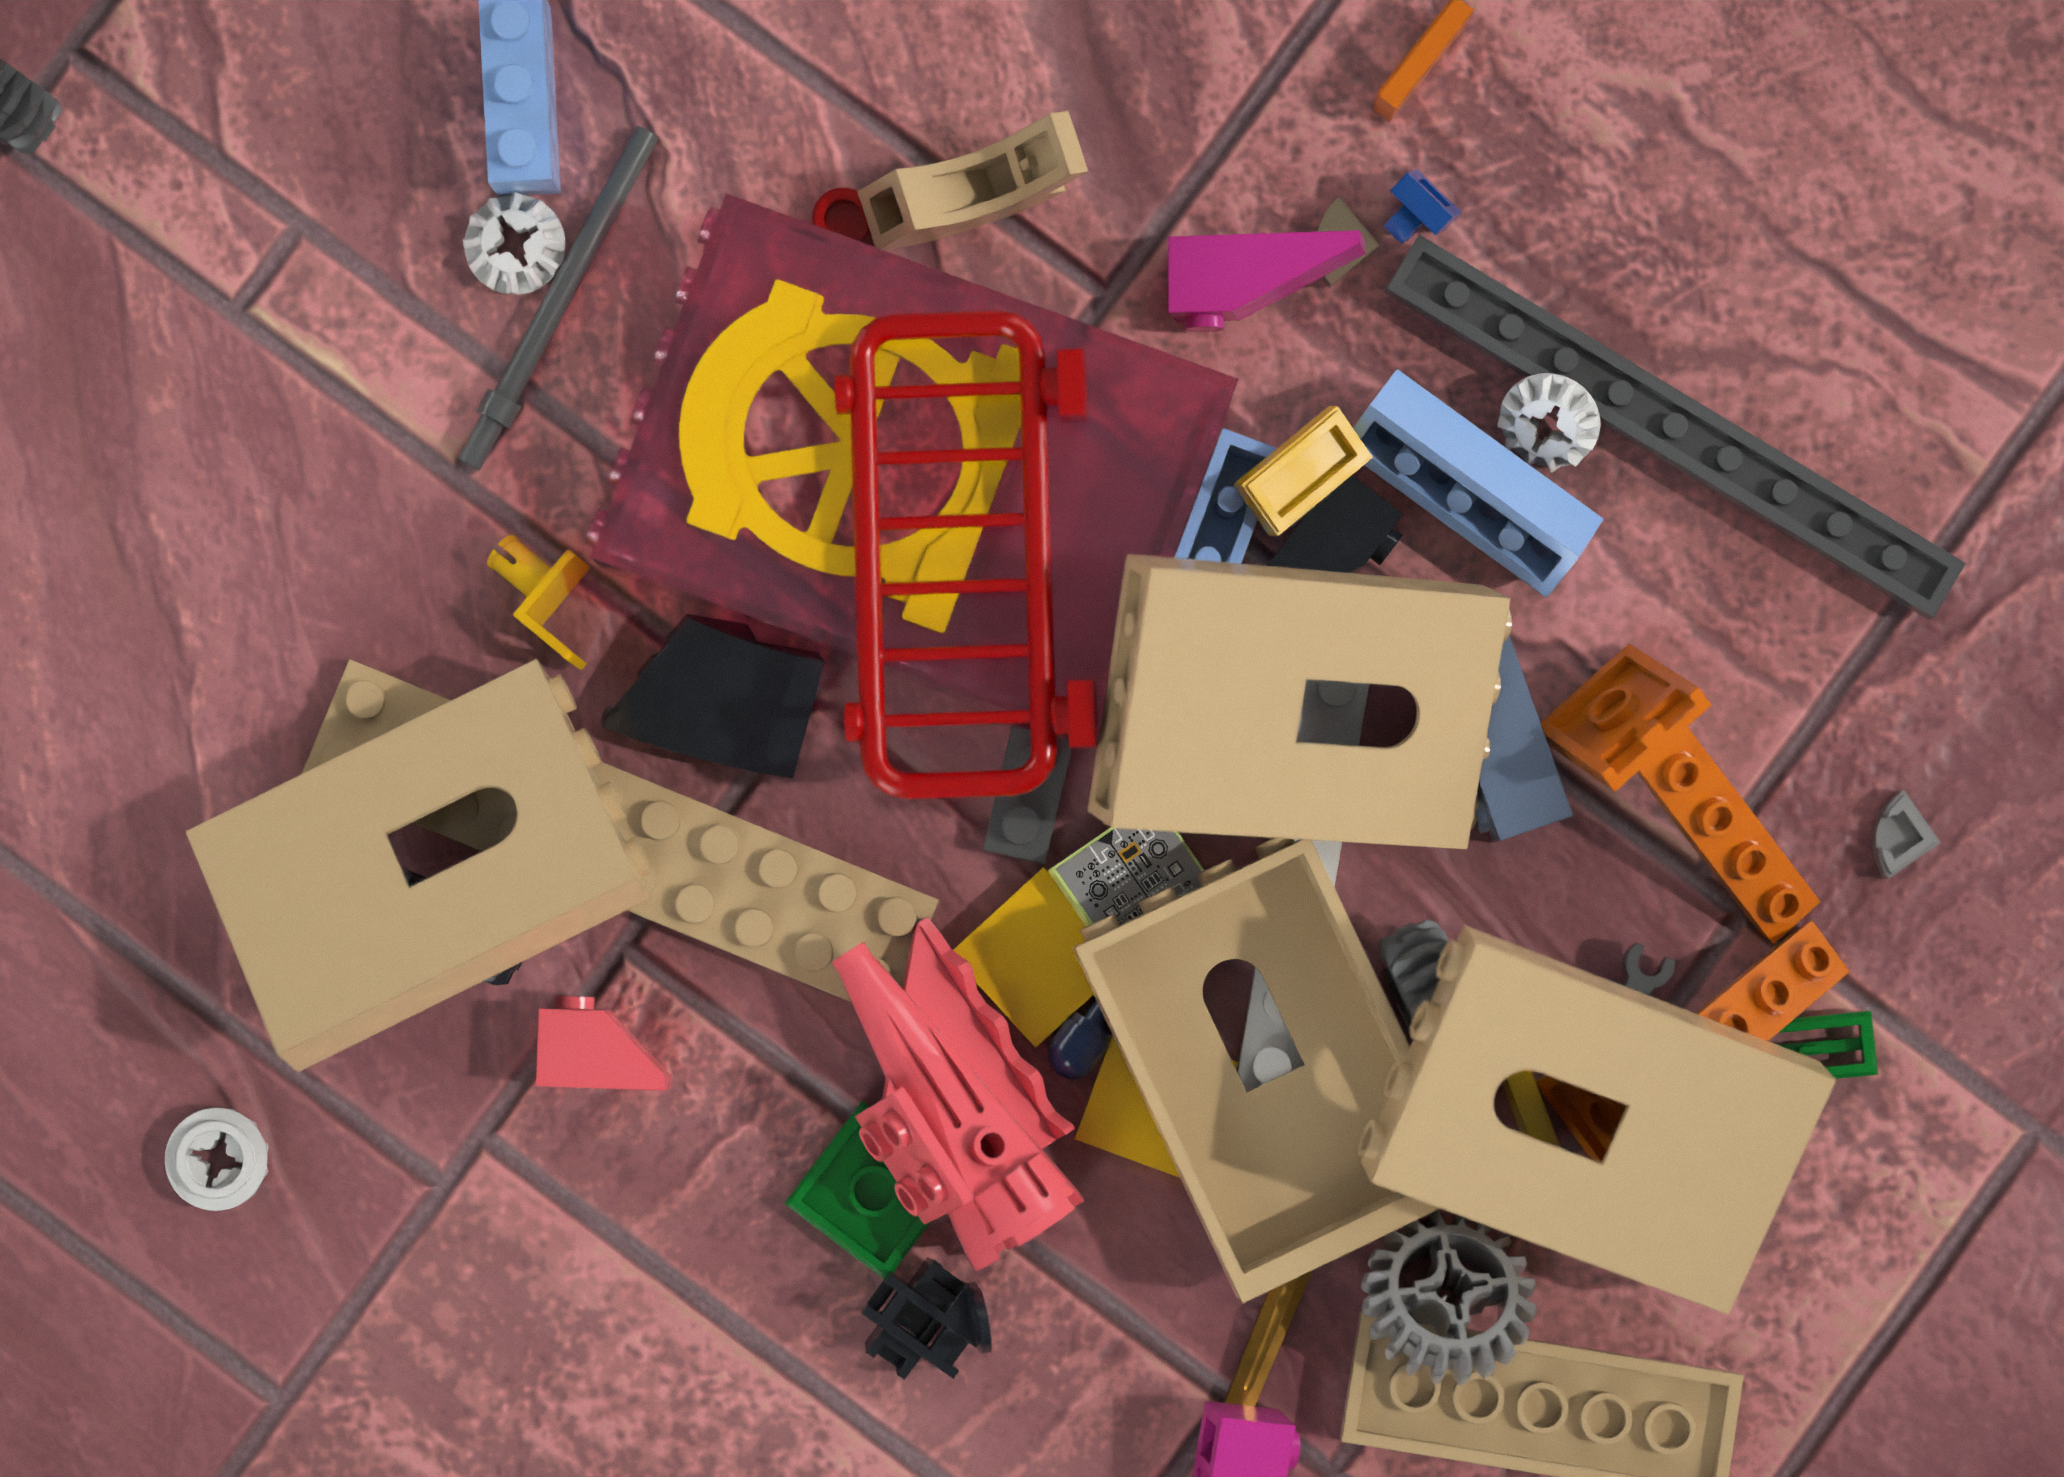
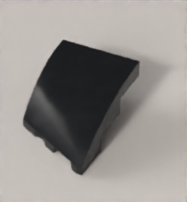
M686 614L667 636L664 648L660 652L651 655L638 670V679L613 708L608 706L605 709L600 722L605 729L659 748L726 766L793 779L823 669L824 659L816 651L758 642L748 624Z

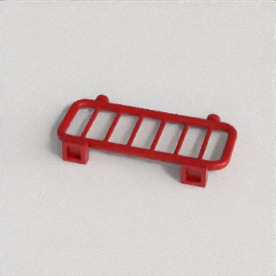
M1001 310L907 313L878 317L861 328L851 345L849 374L835 375L834 384L836 413L850 414L859 702L845 703L844 727L846 742H860V756L865 774L874 787L891 797L903 799L1015 796L1031 792L1045 782L1055 766L1057 735H1069V747L1072 749L1097 748L1096 682L1094 680H1067L1068 695L1056 696L1047 406L1059 407V417L1062 423L1088 422L1086 356L1084 349H1057V367H1045V351L1042 339L1032 323L1017 313ZM1001 336L1013 341L1018 349L1020 381L876 387L875 384L876 352L881 345L892 340ZM1020 394L1022 447L877 451L876 400ZM1022 460L1024 512L879 518L878 465ZM1024 526L1026 578L881 583L880 531ZM1026 591L1028 644L883 649L882 596ZM1028 657L1030 710L885 714L884 662ZM1030 723L1031 753L1027 762L1020 768L1012 770L904 773L894 769L888 762L886 753L887 727Z

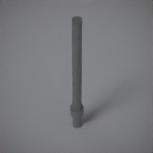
M636 126L495 390L487 389L476 409L480 417L457 458L466 465L480 471L503 427L510 429L521 409V406L517 404L521 393L659 139L658 136L647 129Z

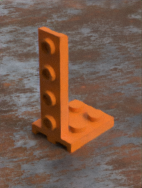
M1628 644L1541 722L1547 743L1614 792L1633 775L1637 774L1763 937L1772 944H1775L1820 903V900L1688 728L1712 704L1698 686L1636 647Z
M1811 920L1790 933L1695 1012V1014L1769 1041L1850 971ZM1543 1075L1536 1081V1085L1590 1159L1602 1163L1627 1105L1552 1076Z

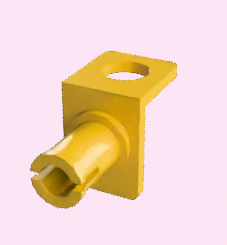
M515 535L506 536L498 545L516 559V563H510L493 549L487 559V566L500 574L526 596V599L513 613V616L568 662L582 671L587 663L542 625L588 572L590 567L571 550H567L554 566L550 567L523 545Z

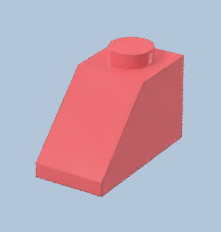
M556 996L555 1008H539L536 1086L663 1091L671 1089V1075L611 1010L594 1009L595 997Z

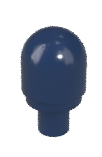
M1096 999L1084 1016L1075 1012L1070 1019L1067 1018L1049 1045V1063L1053 1070L1064 1078L1080 1079L1089 1075L1109 1048L1107 1044L1112 1037L1105 1031L1108 1024Z

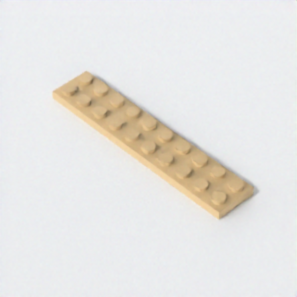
M349 659L302 774L451 700ZM603 762L592 767L600 786L610 782L623 805L627 817L617 821L625 841L633 837L637 839L652 869L651 873L642 877L651 898L627 911L849 1002L851 1000L831 962L860 943L865 942L875 958L895 981L903 987L913 927L926 917L932 920L940 901L939 899ZM483 788L412 823L480 851H485L501 843L511 834L517 821V806L512 796L507 792L497 788Z

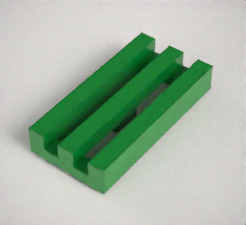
M1871 1011L1797 1017L1778 1032L1784 1033L1858 1025L1859 1037L1783 1044L1779 1046L1805 1056L1861 1050V1063L1824 1067L1835 1079L1878 1075Z

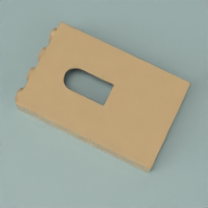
M1127 554L1088 811L1110 828L1467 849L1470 831L1477 823L1475 812L1479 806L1477 790L1482 762L1489 757L1490 741L1487 738L1492 705L1496 703L1500 694L1501 680L1498 669L1503 642L1507 640L1511 631L1512 618L1509 609L1511 598L1480 584ZM1306 679L1403 687L1411 693L1417 706V718L1413 730L1402 742L1391 747L1297 742Z
M535 659L186 831L276 1053L297 1072L651 898L642 878L652 872L650 864L635 837L625 841L617 821L627 817L626 812L612 784L608 782L600 786L592 767L602 763V760L586 728L575 731L567 713L577 709V706L561 674L550 678L538 660ZM497 788L512 796L517 806V821L513 831L504 841L409 887L387 834L479 789Z
M1271 838L1254 847L1259 856L1258 859L1237 869L1231 858L1196 874L1201 884L1200 887L1181 896H1177L1173 886L1138 902L1143 914L1122 924H1119L1115 914L1107 916L1080 929L1079 931L1084 942L1071 947L1236 1297L1242 1303L1440 1209L1371 1183L1360 1162L1362 1157L1358 1155V1148L1364 1129L1372 1119L1379 1120L1388 1100L1384 1096V1088L1389 1072L1397 1060L1405 1061L1410 1046L1312 840L1298 839L1294 841L1287 838ZM1230 959L1246 961L1256 967L1261 973L1304 1065L1248 1092L1245 1090L1203 999V983L1209 971L1218 963Z
M1464 925L1457 942L1449 941L1441 953L1436 970V976L1440 978V981L1431 1001L1424 1000L1414 1015L1410 1029V1036L1414 1040L1405 1061L1397 1060L1389 1072L1384 1088V1096L1388 1100L1378 1121L1372 1119L1362 1134L1358 1155L1362 1157L1360 1162L1370 1182L1729 1315L1836 1079L1818 1060ZM1534 1070L1626 1104L1627 1108L1602 1163L1504 1126L1497 1119L1493 1104L1495 1092L1500 1083L1515 1072Z

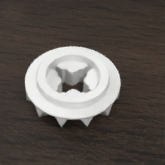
M517 192L498 198H489L483 207L475 214L470 215L469 225L463 239L468 266L474 275L488 288L509 295L527 294L546 285L558 272L563 262L566 248L564 230L555 213L540 199ZM506 221L509 227H513L518 234H523L527 231L532 233L537 229L539 230L531 234V238L523 244L526 252L524 257L528 263L524 267L520 260L515 259L510 252H504L500 255L497 252L490 256V254L497 251V247L504 243V236L501 233L504 230L500 224Z
M1541 373L1520 380L1508 391L1502 401L1497 427L1502 428L1508 450L1513 449L1523 457L1527 464L1548 467L1552 473L1563 466L1572 464L1576 467L1593 450L1599 437L1601 420L1594 399L1583 386L1562 375ZM1556 405L1560 407L1557 414L1559 419L1557 420L1556 427L1564 433L1554 430L1550 433L1549 437L1545 436L1544 440L1538 438L1540 433L1537 432L1540 423L1532 416L1543 419L1547 412L1551 413Z
M204 1109L185 1118L171 1134L165 1151L166 1173L174 1190L189 1204L210 1211L231 1209L253 1197L267 1175V1152L269 1145L263 1139L256 1122L236 1112L234 1109ZM224 1133H227L224 1141L227 1143L226 1154L234 1157L236 1162L243 1163L242 1167L236 1166L221 1169L211 1186L212 1175L209 1174L211 1164L202 1160V1156L192 1154L193 1150L202 1151L204 1149L216 1148L219 1140L223 1139Z

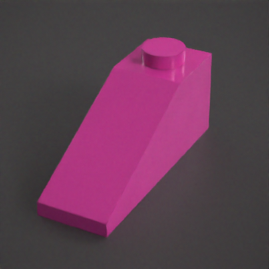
M1360 230L1168 237V313L1177 323L1185 322L1186 331L1224 330V321H1240L1365 255L1366 241Z
M1205 1401L1192 1477H1287L1288 1470L1296 1467L1300 1455V1436L1295 1430L1296 1425L1279 1409Z

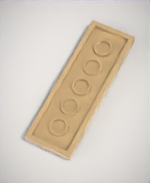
M1359 1311L1340 1433L1341 1442L1555 1477H1729L1744 1375L1741 1373L1527 1339L1523 1345H1514L1516 1354L1509 1364L1504 1365L1495 1360L1496 1368L1493 1374L1485 1379L1472 1368L1468 1382L1459 1385L1454 1379L1452 1371L1446 1369L1442 1381L1433 1385L1430 1378L1431 1367L1421 1364L1415 1375L1408 1376L1406 1365L1409 1357L1401 1353L1397 1358L1387 1360L1384 1352L1391 1341L1390 1337L1371 1339L1369 1330L1372 1323L1378 1318L1364 1316ZM1415 1321L1425 1330L1438 1335L1432 1325L1422 1321ZM1466 1329L1467 1338L1484 1333V1331Z

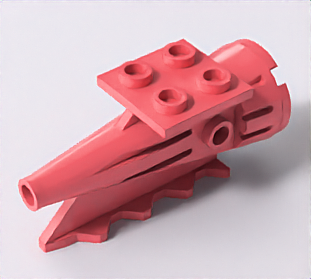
M928 917L913 927L903 987L895 981L875 958L865 942L860 943L831 962L842 980L886 1077L882 1100L855 1116L862 1127L859 1131L860 1138L869 1154L877 1161H883L897 1182L894 1185L895 1193L902 1206L911 1215H918L925 1225L948 1214L968 1261L974 1270L978 1271L1001 1258L999 1253L1005 1248L1009 1250L1015 1246L1020 1247L1075 1209L1074 1206L1084 1201L1075 1186L1042 1150L1055 1140L1074 1130L1075 1127L1054 1110L1047 1099L1043 1077L1036 1068L1020 1057L1013 1046L1007 1021L1003 1015L989 1006L977 990L974 972L969 962L950 948L943 935Z

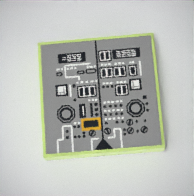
M1109 828L1048 870L1085 926L1112 914H1115L1119 924H1122L1143 914L1138 902L1173 886L1177 896H1181L1200 887L1201 884L1196 874L1204 871L1178 832Z

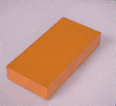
M1449 0L1377 91L1373 101V109L1389 122L1392 121L1467 26L1474 9L1462 0Z

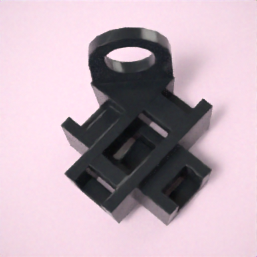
M928 1257L909 1283L892 1271H889L861 1309V1313L877 1324L865 1341L866 1353L873 1358L877 1354L896 1367V1374L904 1380L921 1357L954 1379L959 1372L954 1363L969 1343L977 1348L980 1354L989 1353L992 1350L986 1303L976 1282L967 1283L959 1280L945 1270L936 1260ZM894 1290H896V1293L893 1295V1297H892L891 1300L888 1302V1304L885 1306V1308H884L882 1311H880V1308L883 1306V1304H884V1303L886 1302V1300L889 1298V1296L891 1295V1293H892ZM942 1324L945 1325V1327L936 1337L931 1346H929L928 1343L934 1337V1335L942 1326Z

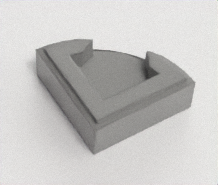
M1904 790L1892 796L1882 808L1875 823L1872 839L1874 859L1883 879H1889L1941 843Z

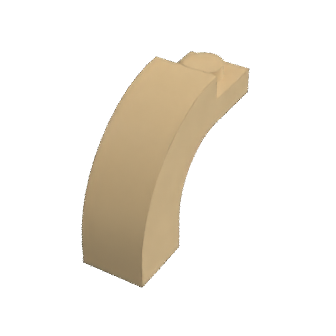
M1069 111L1050 113L1006 139L976 152L939 163L895 169L857 192L876 250L883 251L945 238L1012 216L1065 192L1064 185L1087 173L1088 169Z

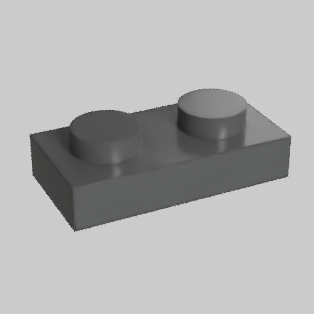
M1016 726L1011 727L1002 770L1020 768L1027 762L1031 753V730ZM1057 736L1055 766L1045 782L1031 792L1015 796H995L984 842V851L1045 865L1072 750L1069 747L1068 738Z

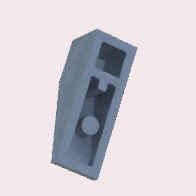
M1510 635L1503 642L1498 669L1501 688L1496 703L1492 705L1487 738L1490 741L1489 757L1482 762L1477 790L1479 805L1475 812L1477 818L1475 826L1479 834L1489 831L1493 843L1573 816Z

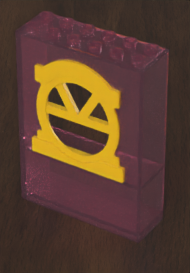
M726 193L720 209L711 206L704 218L698 238V243L704 245V250L698 269L688 267L682 277L676 296V303L682 305L681 315L675 330L665 327L656 347L653 363L660 365L659 374L653 390L643 387L637 398L631 417V424L638 426L637 433L631 449L627 450L621 447L612 465L608 484L615 486V492L608 511L598 508L592 519L586 537V545L593 547L590 558L603 570L858 662L854 547L832 544L852 489L850 414L836 413L835 392L808 362L806 355L809 351L821 347L852 345L861 328L875 318L891 314L985 310L1017 313L1030 321L1040 334L1045 351V367H1057V349L1083 348L1086 356L1088 422L1062 423L1059 417V407L1047 406L1056 696L1068 695L1067 680H1094L1096 682L1099 740L1127 554L1174 558L1239 379ZM1001 336L892 340L881 345L875 356L876 387L890 386L900 357L917 366L936 384L1020 381L1018 349L1013 341ZM780 370L789 378L841 441L750 457L746 455L744 449L746 419L750 406L761 386L775 371ZM1020 394L947 397L959 422L963 449L1022 447ZM885 399L876 400L877 419ZM1022 460L962 462L956 488L938 515L1024 512ZM830 470L812 522L806 532H801L784 521L771 509L758 491V485L763 481ZM1024 526L920 529L903 539L880 545L881 583L1026 578ZM1026 591L882 596L883 649L1028 644ZM1028 657L884 662L885 673L989 711L1030 710ZM1058 735L1069 739V735Z

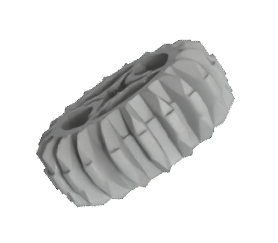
M1438 1210L1429 1214L1426 1228L1418 1220H1415L1403 1226V1235L1396 1231L1386 1234L1382 1241L1384 1250L1377 1249L1372 1251L1368 1265L1373 1271L1365 1273L1361 1282L1362 1290L1370 1294V1296L1364 1299L1361 1310L1364 1316L1378 1318L1372 1323L1369 1330L1371 1339L1390 1337L1391 1341L1384 1352L1387 1360L1397 1358L1401 1353L1409 1357L1406 1365L1408 1376L1415 1375L1421 1364L1431 1367L1430 1378L1433 1385L1442 1381L1446 1369H1450L1454 1379L1459 1385L1468 1382L1472 1368L1485 1379L1493 1374L1496 1368L1495 1360L1504 1365L1509 1364L1516 1354L1514 1345H1523L1530 1334V1330L1525 1323L1533 1320L1537 1307L1536 1304L1527 1300V1298L1532 1296L1536 1285L1535 1279L1519 1276L1527 1266L1526 1255L1510 1257L1506 1255L1512 1244L1510 1235L1499 1237L1494 1242L1487 1237L1490 1231L1489 1226L1479 1223L1476 1230L1466 1227L1467 1218L1455 1214L1452 1224L1446 1225ZM1430 1257L1432 1264L1427 1273L1428 1278L1415 1281L1412 1288L1399 1289V1275L1403 1270L1421 1259ZM1459 1260L1471 1265L1480 1273H1473L1465 1269ZM1441 1285L1443 1290L1452 1292L1450 1299L1454 1296L1460 1299L1456 1309L1454 1304L1445 1302L1447 1295L1442 1299L1437 1295ZM1497 1305V1322L1484 1333L1467 1338L1466 1329L1470 1322L1469 1316L1482 1313L1486 1306ZM1415 1321H1424L1432 1325L1438 1335L1425 1330Z

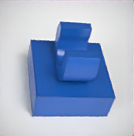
M1418 169L1407 172L1390 190L1404 205L1383 227L1403 244L1423 225L1434 235L1445 231L1462 212Z

